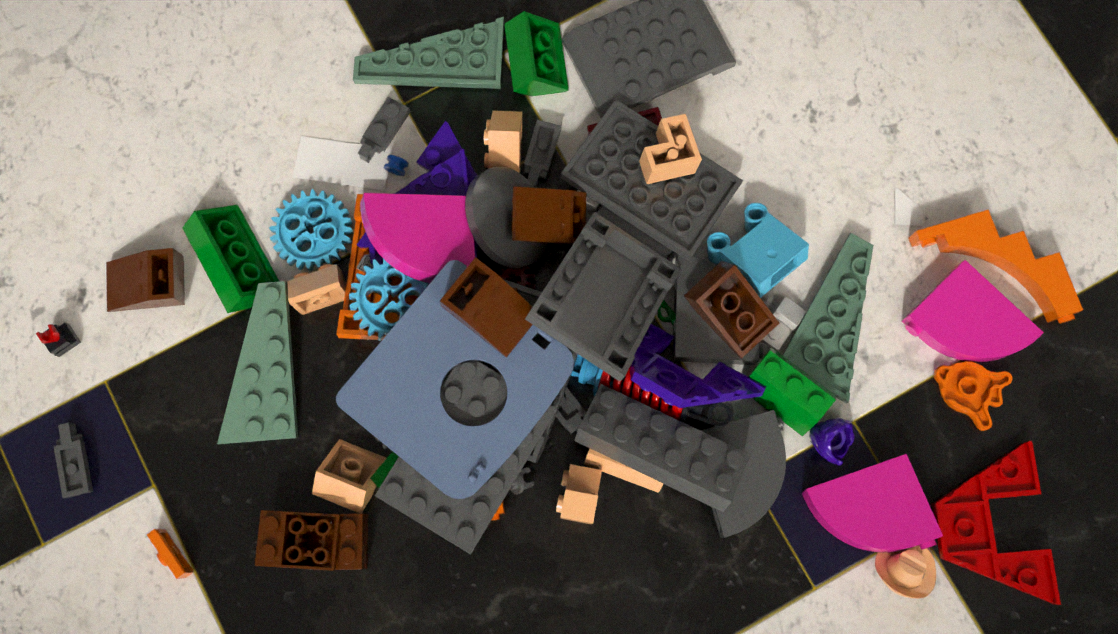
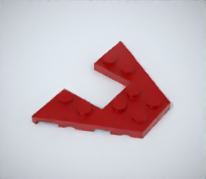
M1032 441L1024 442L932 503L934 517L943 534L942 537L937 538L939 555L945 561L1051 604L1061 605L1051 549L997 553L988 499L1041 494Z

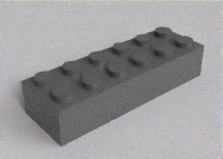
M603 384L600 385L575 438L576 442L723 513L733 500L751 456L749 453Z

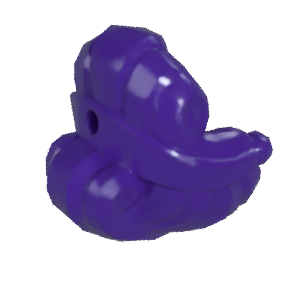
M834 418L824 422H817L810 429L809 438L816 451L824 459L831 463L842 465V459L846 455L849 446L852 445L855 434L851 421Z

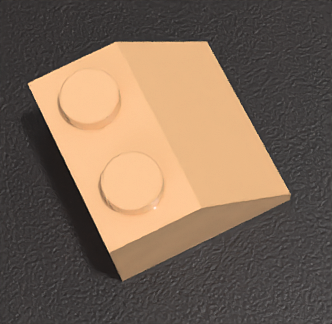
M326 264L320 266L318 271L312 273L303 272L295 275L294 279L287 281L289 303L300 314L304 315L344 301L346 282L342 270L337 264Z
M339 439L316 470L312 494L361 514L376 488L375 483L370 477L386 460V457Z

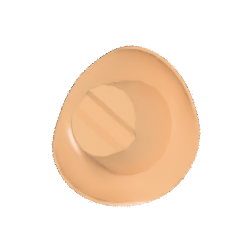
M918 545L897 552H878L876 555L875 568L885 585L896 594L907 598L920 599L928 596L934 589L936 566L928 548L921 550Z

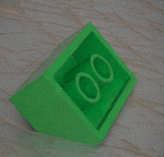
M525 11L506 22L504 25L513 91L531 97L569 91L559 23Z
M772 347L748 376L766 386L763 395L753 399L768 411L774 410L776 416L779 415L785 424L802 437L823 417L836 401L835 394Z

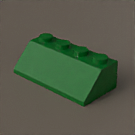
M238 205L194 211L182 227L227 313L251 308L254 303L258 283L280 282Z

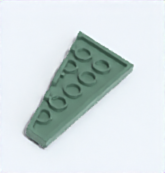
M504 17L497 18L495 22L484 25L483 22L475 24L473 28L461 31L456 29L423 38L421 42L410 45L404 43L395 49L387 51L382 49L356 56L354 58L353 70L354 84L501 89Z
M852 233L845 240L783 353L785 358L845 403H848L850 399L849 391L854 374L853 366L859 342L863 316L862 308L866 297L867 276L870 271L874 246Z
M286 281L258 283L217 444L298 437L289 300Z

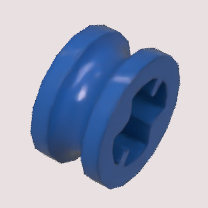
M388 155V163L383 168L394 175L405 176L404 168H407L409 163L398 156Z

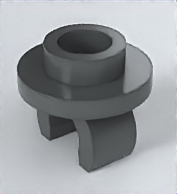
M523 468L510 488L514 494H521L523 490L534 486V482L526 483L523 480V475L531 472L530 468Z

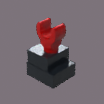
M63 323L60 326L49 324V329L43 333H36L41 343L45 344L48 351L57 357L62 356L81 343L68 323Z

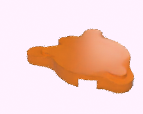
M971 361L956 363L951 366L942 365L934 371V379L939 385L940 393L945 403L955 411L968 415L980 431L990 429L992 420L988 406L999 407L1003 404L1001 392L1005 386L1011 384V373L1008 371L991 372L982 365Z

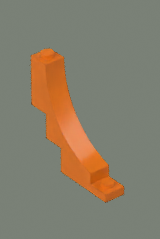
M989 210L917 230L908 238L911 247L921 245L922 248L937 243L940 253L972 256L1004 270L1031 294L1042 310L1047 323L1058 320L1059 324L1075 319L1074 314L1083 310L1060 252L1035 259L1025 232L1021 231L1000 238Z

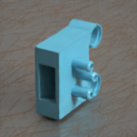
M751 203L744 211V229L747 234L732 246L730 237L723 232L711 234L707 239L708 260L716 265L721 261L734 264L761 298L808 259L809 244L768 213L765 205Z

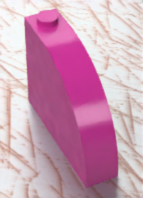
M363 194L360 209L367 236L379 255L401 273L413 279L431 283L449 261L458 260L468 267L475 258L474 237L466 217V196Z
M966 260L955 266L902 320L906 325V330L911 335L918 336L932 349L945 356L971 362H988L1007 357L1026 348L1044 333Z
M907 454L813 486L802 492L808 508L829 533L846 544L862 550L897 552L918 545L923 550L937 545L935 539L943 536Z

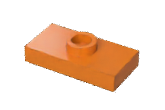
M153 529L147 534L158 551L156 554L158 560L164 566L169 567L176 579L187 578L193 573L192 567L166 529Z

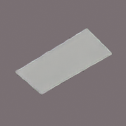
M301 136L292 178L385 191L388 171L383 167L388 163L387 156L392 155L393 149L387 148L385 152L382 151L380 154L376 152L370 162L367 163L360 159L358 154L362 144Z

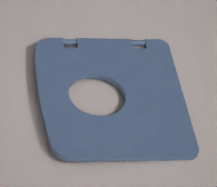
M458 260L449 261L341 388L336 395V403L344 412L444 494L454 499H464L474 495L530 433L571 375L574 360L572 353L565 345L532 325L506 358L444 310L440 305L441 298L467 268L465 264ZM537 333L550 342L545 350L532 340ZM469 360L484 361L494 366L503 376L507 386V400L503 410L494 420L481 426H466L456 422L446 413L441 402V386L445 376L454 366Z

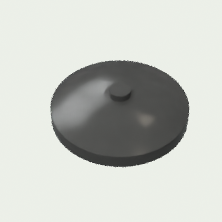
M492 167L478 174L468 187L465 200L467 222L475 241L489 258L507 268H523L537 262L543 256L548 246V243L512 241L513 187L534 188V186L523 175L513 169Z

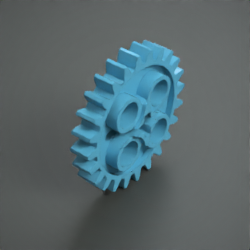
M314 189L311 190L310 196H307L302 190L301 198L298 199L292 194L291 203L283 200L284 210L276 208L280 216L271 218L277 225L269 227V230L275 233V235L270 237V240L273 243H277L273 248L276 252H281L279 257L282 260L287 259V263L290 266L296 263V267L299 270H302L306 264L309 271L313 270L314 265L319 268L323 266L324 262L332 264L331 259L333 257L340 261L341 258L338 253L339 251L348 252L344 247V243L351 244L352 241L347 235L354 233L352 228L347 227L353 224V221L347 217L350 214L347 208L342 209L343 203L341 201L336 202L333 194L327 198L325 191H321L319 196H317ZM316 210H323L321 216L312 218ZM293 222H300V225L297 229L290 230V226ZM311 227H314V228H313L314 232L310 234V230H309V229H310ZM327 231H334V235L330 239H323ZM307 242L311 243V247L309 250L305 252L301 251V247L303 244Z
M374 259L372 269L366 265L363 266L365 276L356 274V279L360 283H351V288L356 292L350 293L349 299L357 301L350 304V310H358L353 315V319H362L359 328L364 329L368 326V336L378 332V341H381L384 335H387L397 323L387 322L385 320L386 314L394 312L401 318L411 307V305L406 303V297L410 295L419 297L430 283L413 279L401 273L384 259L381 265ZM391 276H397L402 282L397 286H392L387 280ZM407 284H412V287L400 293ZM371 293H378L382 298L377 303H370L367 300V296ZM399 294L398 303L391 301L388 304L390 295L394 298ZM387 304L379 315L374 314L376 310L381 309Z

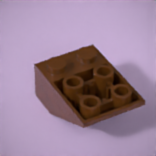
M513 187L512 241L560 245L574 244L586 225L587 193L573 190Z
M174 248L146 250L106 262L107 312L185 305L184 256Z
M476 257L440 300V305L444 310L506 358L533 325L525 320L533 306L497 273Z
M261 510L255 566L335 571L340 514Z

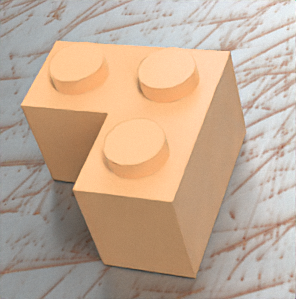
M492 111L491 120L487 119L486 129L484 130V145H489V153H485L484 168L507 167L520 173L522 112Z
M686 114L661 119L656 131L659 144L644 147L639 160L646 184L694 174L702 160Z
M570 464L569 470H564L561 485L566 486L565 495H559L556 512L561 513V519L593 524L602 470Z

